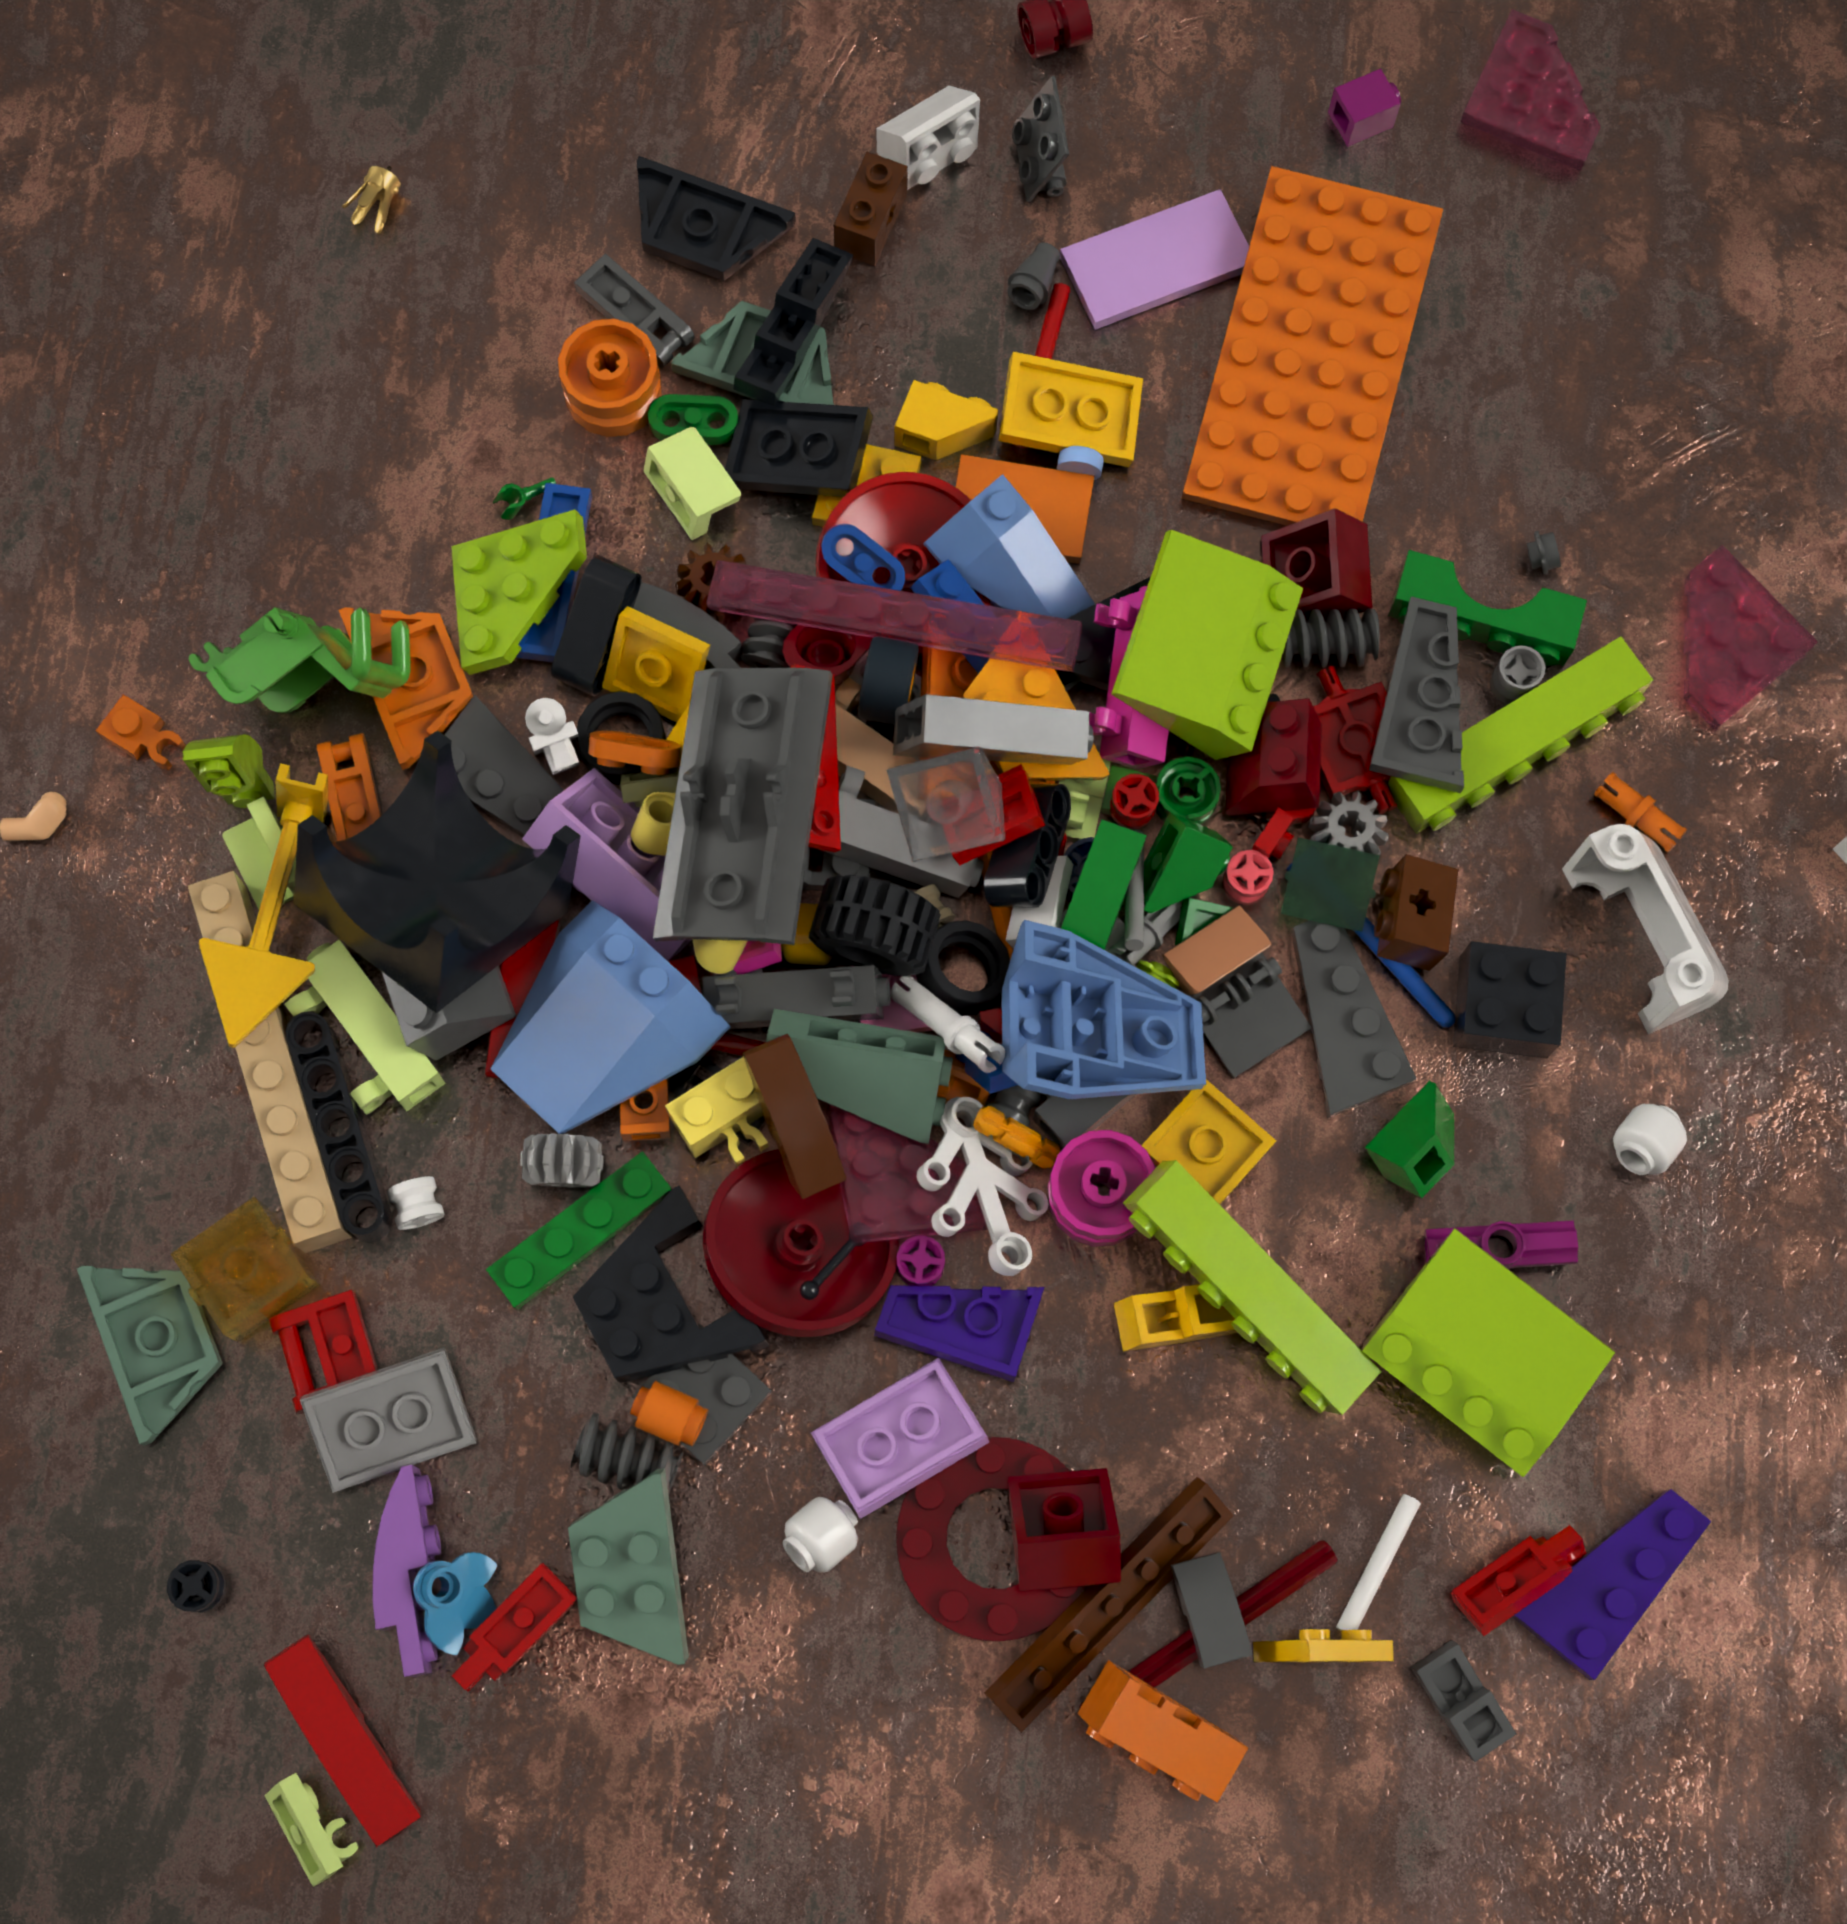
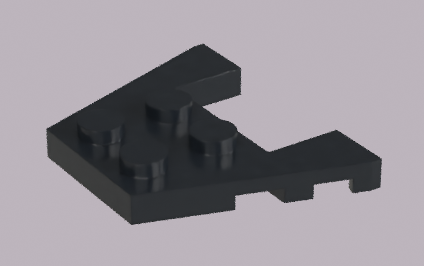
M680 1185L673 1188L573 1296L614 1378L619 1383L681 1369V1365L706 1359L712 1362L728 1358V1354L748 1349L754 1352L770 1346L760 1327L746 1319L735 1309L702 1329L697 1323L660 1255L662 1250L703 1227Z

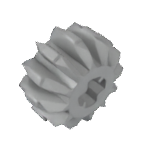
M1340 791L1333 794L1331 803L1321 801L1319 808L1316 809L1318 816L1311 817L1308 823V828L1315 832L1309 840L1310 847L1312 845L1316 848L1324 847L1321 852L1322 857L1325 858L1324 862L1328 861L1331 856L1336 858L1335 865L1338 871L1344 869L1348 860L1357 871L1364 867L1365 858L1376 861L1381 854L1378 846L1385 845L1389 838L1388 833L1381 830L1388 821L1387 815H1373L1377 807L1376 800H1371L1366 805L1361 804V794L1359 791L1353 792L1349 802H1347ZM1343 825H1348L1351 827V834L1354 835L1353 837H1348L1345 835L1346 831Z
M553 1133L530 1135L524 1139L523 1151L520 1152L522 1179L531 1185L569 1188L593 1187L600 1182V1173L603 1170L604 1156L602 1155V1143L594 1137Z

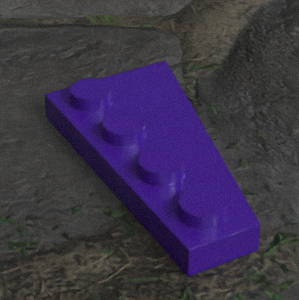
M1672 1489L1666 1490L1621 1525L1611 1536L1587 1552L1584 1557L1572 1566V1573L1564 1578V1581L1512 1617L1586 1678L1595 1680L1711 1523V1520Z

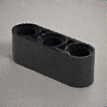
M596 555L593 557L582 576L552 664L551 675L553 678L591 696H596L601 692L619 614L627 606L634 607L641 587V574L603 556Z
M1030 784L1037 798L1045 826L993 850L984 879L985 898L992 907L1036 908L1043 903L1071 812L1070 793L1064 784Z

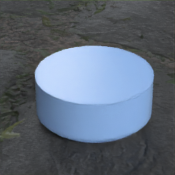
M1069 446L1059 452L1057 470L1094 475V480H1097L1102 474L1104 458L1098 451L1092 448Z

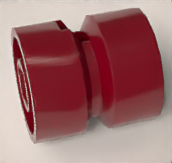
M1026 0L1017 5L1020 33L1025 48L1032 59L1056 53L1061 44L1065 48L1071 49L1090 43L1093 40V24L1086 0Z

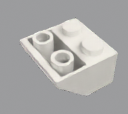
M947 86L876 128L878 155L908 166V189L918 183H928L940 170L953 162L960 163L965 161L977 149L980 111L979 97L974 92Z

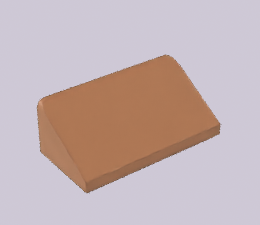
M1239 905L1171 948L1162 956L1179 982L1183 992L1186 995H1194L1202 992L1263 952L1272 943Z

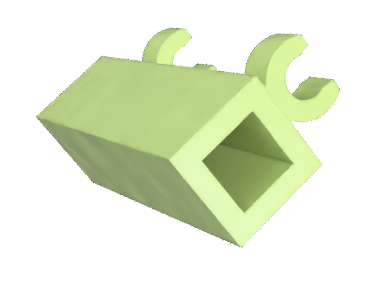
M340 939L332 945L325 943L308 955L307 961L315 965V972L308 978L313 986L290 998L285 1003V1006L293 1017L302 1012L319 1014L326 1006L337 1017L379 1074L372 1080L364 1082L350 1093L366 1115L381 1106L392 1094L407 1112L446 1084L426 1055L406 1046L397 1016Z

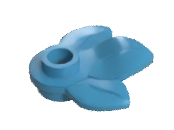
M467 1552L450 1563L446 1561H432L424 1565L415 1577L413 1591L417 1603L425 1610V1633L436 1648L444 1653L458 1655L463 1644L464 1629L478 1628L497 1609L493 1598L484 1587L497 1567V1563L488 1556L477 1552ZM438 1577L441 1581V1589L434 1596L432 1584L435 1578Z

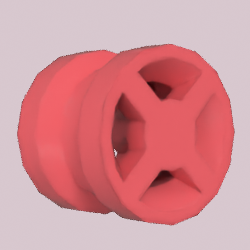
M1240 851L1231 858L1224 873L1222 882L1224 892L1229 899L1237 904L1251 905L1263 899L1272 883L1274 874L1272 863L1267 856L1259 851ZM1238 878H1241L1244 882H1246V887H1245V884H1243V883L1241 882V880H1237V879H1238Z

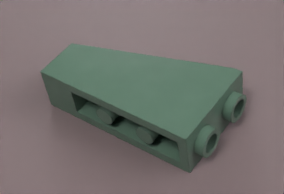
M780 1009L773 1010L766 1042L785 1034L791 1037L817 1099L917 1142L929 1144L932 1125L941 1127L940 1120L944 1114L946 1098L937 1097L938 1086L949 1085L953 1062L952 1057L944 1056L945 1043L941 1036Z

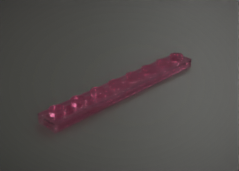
M717 560L706 602L709 610L871 638L879 636L915 643L918 646L1069 672L1074 670L1083 629L1082 621Z

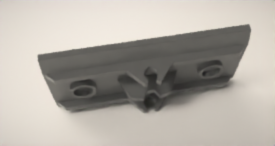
M713 668L695 671L653 931V939L656 942L706 939L795 944L833 677L831 671L812 668Z

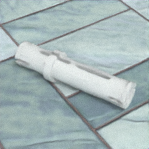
M911 975L899 978L909 988L908 992L896 982L891 989L892 1000L902 1005L944 1039L947 1048L953 1053L964 1054L985 1073H990L997 1069L995 1065L986 1059L987 1055L998 1064H1002L1005 1058L1004 1047L999 1043H995L981 1032L980 1025L977 1024L978 1022L970 1016L958 1014L918 983Z

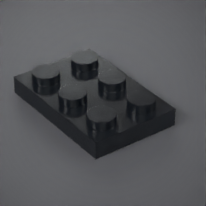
M743 399L725 470L739 489L844 497L857 486L873 414L868 407L777 401L775 406H772L760 400Z

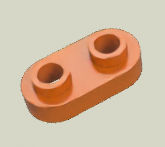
M594 731L589 734L588 754L596 757L597 764L623 767L625 763L641 766V772L651 775L669 774V768L679 766L681 745L674 741L619 731Z

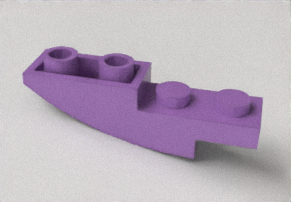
M414 1465L401 1467L390 1490L381 1517L373 1564L375 1629L382 1631L397 1629L404 1677H416L433 1673L431 1661L438 1660V1650L425 1633L424 1609L420 1607L415 1599L413 1586L417 1575L416 1572H419L427 1563L435 1561V1555L441 1554V1541L436 1524L429 1525L426 1506L433 1504V1492L429 1476H421L420 1468Z

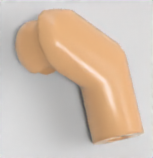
M47 792L42 795L41 799L26 817L2 818L0 823L2 840L26 841L48 839L66 816L67 803L65 798L57 792Z

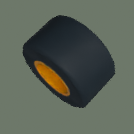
M879 636L872 639L859 700L858 715L861 719L895 725V711L897 707L910 702L919 651L917 644Z

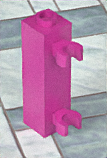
M1147 586L1141 587L1138 592L1120 597V599H1111L1110 607L1100 603L1096 604L1094 623L1104 627L1116 628L1106 708L1097 707L1096 714L1089 712V725L1092 726L1094 735H1102L1100 747L1102 759L1134 769L1165 762L1169 732L1166 728L1111 695Z

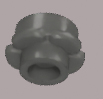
M1535 531V541L1526 543L1532 569L1542 568V573L1547 575L1548 570L1561 567L1557 543L1553 532L1539 535V531Z

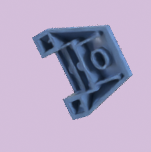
M592 900L558 934L490 1069L558 1134H564L697 1063L731 1027L721 1015L717 1014L713 1006L687 978L620 917Z
M1028 920L1022 922L1002 987V1046L1005 1049V1058L1002 1062L1003 1073L1023 1089L1065 1099L1202 1089L1206 1085L1201 1002L1068 930Z

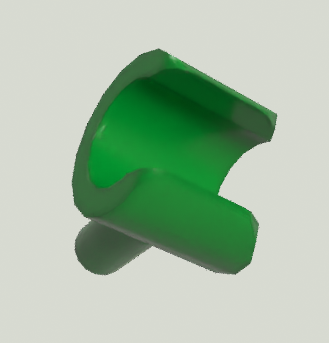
M551 477L524 488L512 483L506 484L501 488L492 503L494 504L499 501L508 502L510 505L504 510L501 518L511 520L515 518L526 501L544 493L546 483H557Z

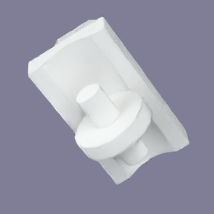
M541 698L532 702L526 711L525 720L527 728L534 735L529 737L534 754L537 755L544 752L553 775L578 766L579 760L571 741L577 739L578 732L573 721L566 723V714L562 705L550 698Z

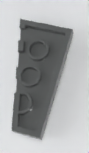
M1415 597L1410 598L1368 771L1457 793L1462 792L1464 788V774L1461 770L1462 730H1460L1459 721L1461 701L1457 666L1459 664L1457 607Z
M476 695L469 701L445 733V736L452 740L451 750L454 767L474 807L521 837H524L548 802L564 791Z
M1337 910L1294 926L1291 930L1301 986L1306 997L1308 1022L1312 1027L1310 1032L1313 1033L1317 1053L1316 1063L1326 1099L1324 1104L1327 1119L1414 1083L1417 1080L1414 1071Z

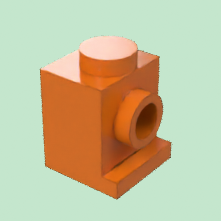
M668 1079L641 1092L650 1094L653 1097V1103L650 1107L641 1109L635 1105V1099L639 1094L620 1103V1131L623 1141L671 1138L670 1118L665 1108V1105L669 1103Z

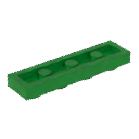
M642 1151L489 1266L486 1271L513 1307L518 1310L657 1205L667 1196L672 1188Z

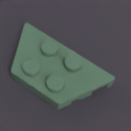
M744 301L739 302L726 313L722 322L712 325L700 335L701 341L686 354L678 353L671 362L672 372L757 400L734 390V377L753 350L755 335L771 310ZM819 327L802 361L778 399L779 402L834 405L825 328Z
M81 1266L76 1269L139 1444L148 1445L156 1439L223 1364L190 1274L186 1271H145L138 1268L106 1269Z
M665 1468L656 1469L647 1478L629 1489H624L608 1499L602 1506L595 1510L592 1509L573 1521L568 1527L580 1625L679 1665L686 1663L689 1653Z

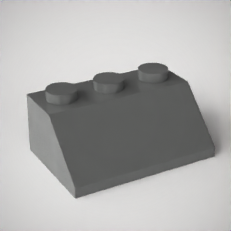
M499 965L437 1013L382 972L406 1046L436 1061L516 1017Z

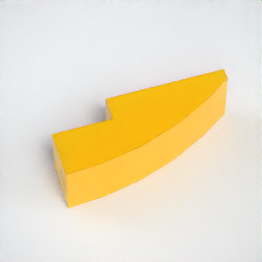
M1200 1284L1183 1286L1172 1291L1132 1295L1113 1303L1123 1352L1238 1333L1231 1325L1235 1318L1223 1306L1217 1309L1206 1301L1197 1290Z

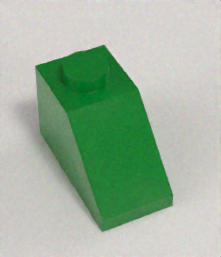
M1169 812L1144 861V911L1148 913L1156 912L1212 888L1217 876L1221 875L1227 868L1233 846L1217 831Z

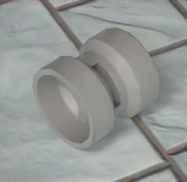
M1515 646L1505 651L1491 674L1490 687L1492 693L1501 702L1510 704L1533 690L1544 677L1546 668L1544 659L1539 652L1527 646Z

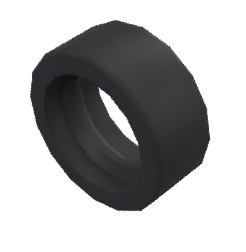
M621 691L602 695L588 704L578 720V737H576L583 763L590 771L595 768L607 780L616 785H620L622 774L641 772V766L625 763L623 767H607L597 764V758L588 754L589 734L596 731L599 725L610 717L623 714L635 716L642 720L648 729L649 737L666 740L661 715L653 704L638 694Z
M967 920L949 922L937 929L925 971L917 974L916 978L918 983L961 1016L977 1015L979 1011L990 1007L1002 994V987L1010 958L1007 948L997 934L984 925ZM947 946H958L975 954L986 970L988 981L985 987L980 991L972 992L960 989L951 983L941 971L938 955L942 949Z

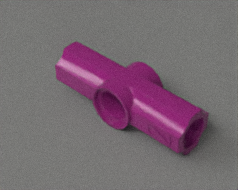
M1574 1220L1522 1224L1499 1221L1488 1226L1454 1227L1508 1269L1578 1263V1239ZM1454 1228L1425 1229L1424 1247L1426 1263ZM1497 1235L1507 1238L1512 1243L1513 1255L1507 1258H1499L1493 1255L1488 1247V1239Z

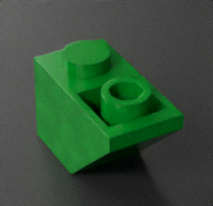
M1430 1080L1365 1147L1384 1178L1420 1198H1423L1454 1166V1113L1436 1083Z

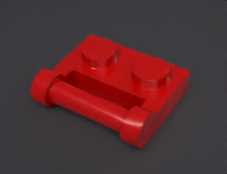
M352 1289L280 1313L269 1319L273 1334L279 1335L296 1394L292 1398L296 1414L304 1413L300 1402L301 1396L378 1370L356 1293ZM308 1323L327 1383L326 1386L317 1389L314 1387L298 1328Z

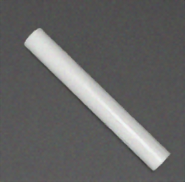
M1406 1494L1402 1495L1336 1626L1338 1630H1358L1421 1505L1415 1498Z

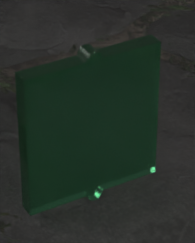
M1298 837L1291 870L1285 872L1284 875L1288 883L1281 914L1362 932L1370 898L1376 896V892L1372 888L1380 855Z

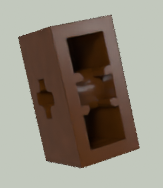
M866 151L834 222V247L853 254V259L876 266L907 196V165Z
M1405 854L1392 869L1388 868L1385 871L1380 884V895L1385 896L1384 906L1377 917L1374 928V936L1379 938L1378 957L1430 971L1449 953L1459 869Z

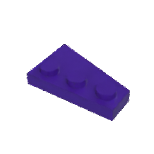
M890 1285L874 1336L1014 1382L1045 1287H1027L1026 1290H1001V1287L982 1286V1289H951L950 1286Z

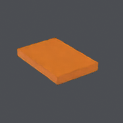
M961 454L956 488L972 500L1003 474L1034 511L1066 561L1080 564L1094 475Z

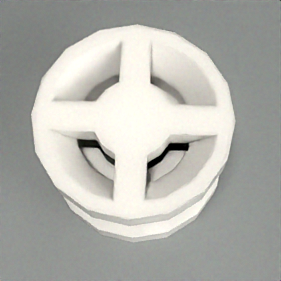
M425 1176L410 1179L396 1184L387 1190L389 1201L396 1205L398 1211L395 1222L399 1230L422 1227L444 1217L443 1207L440 1203L436 1202L434 1192L437 1188L434 1177Z

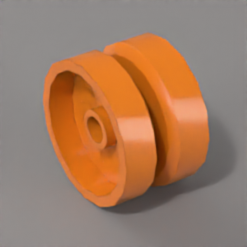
M614 318L600 319L578 327L564 341L558 357L559 378L564 391L566 406L574 420L587 431L605 437L627 436L644 428L649 422L648 410L655 399L662 396L657 354L647 334L629 322Z

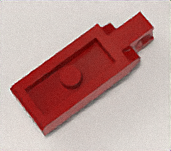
M1571 1525L1548 1540L1544 1536L1535 1540L1529 1536L1454 1588L1451 1592L1453 1602L1484 1637L1564 1581V1578L1572 1573V1566L1587 1554L1583 1538Z
M544 1563L540 1564L469 1636L471 1640L463 1649L470 1657L452 1675V1678L465 1691L469 1692L486 1674L494 1681L503 1673L507 1674L577 1602V1597Z

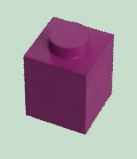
M1380 68L1335 87L1328 114L1347 147L1393 128L1401 106V96L1396 85L1388 82Z

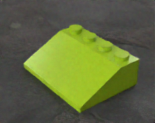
M1175 530L1166 531L1111 695L1215 760L1252 752L1303 588L1267 564Z
M1456 1228L1452 1230L1365 1339L1362 1348L1363 1353L1522 1477L1528 1473L1554 1441L1615 1354L1613 1349Z

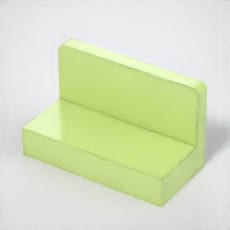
M689 427L648 447L643 472L691 540L707 533L711 514L740 500L741 491L695 427Z
M264 796L247 804L253 818L224 831L222 834L258 909H260L282 831V826L275 812ZM296 857L283 904L294 900Z

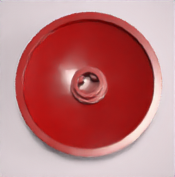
M915 472L888 473L869 479L856 486L839 501L830 513L819 536L815 564L817 583L822 598L825 599L838 593H856L868 598L877 607L881 617V627L878 636L915 643L919 647L918 656H922L923 628L929 621L938 622L910 587L920 577L940 565L923 543L967 505L971 499L946 481ZM842 523L858 527L900 561L905 571V583L902 590L895 597L888 600H876L869 597L827 564L821 550V543L825 533L831 527ZM847 538L840 539L835 547L837 553L840 555L850 554L853 550V542ZM885 567L876 568L872 574L873 580L879 584L887 582L890 577V572ZM974 590L985 606L989 608L991 600Z

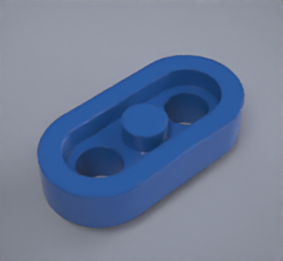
M842 523L831 527L825 533L821 543V550L827 564L869 597L876 600H888L895 597L902 590L905 583V571L900 561L858 527ZM842 538L850 539L853 542V550L848 555H840L836 551V543ZM878 567H885L890 572L888 581L883 584L876 583L872 578L873 571Z

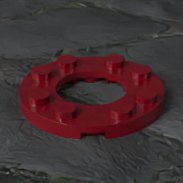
M989 1437L988 1444L907 1492L899 1512L896 1546L899 1566L904 1580L918 1604L928 1615L945 1628L959 1635L981 1641L1000 1642L1021 1639L1049 1627L1080 1596L1086 1585L1020 1591L1019 1584L1005 1589L983 1588L967 1580L953 1565L947 1548L948 1524L955 1509L970 1495L986 1489L1008 1490V1476L1069 1471L1056 1457L1033 1444L1011 1438Z

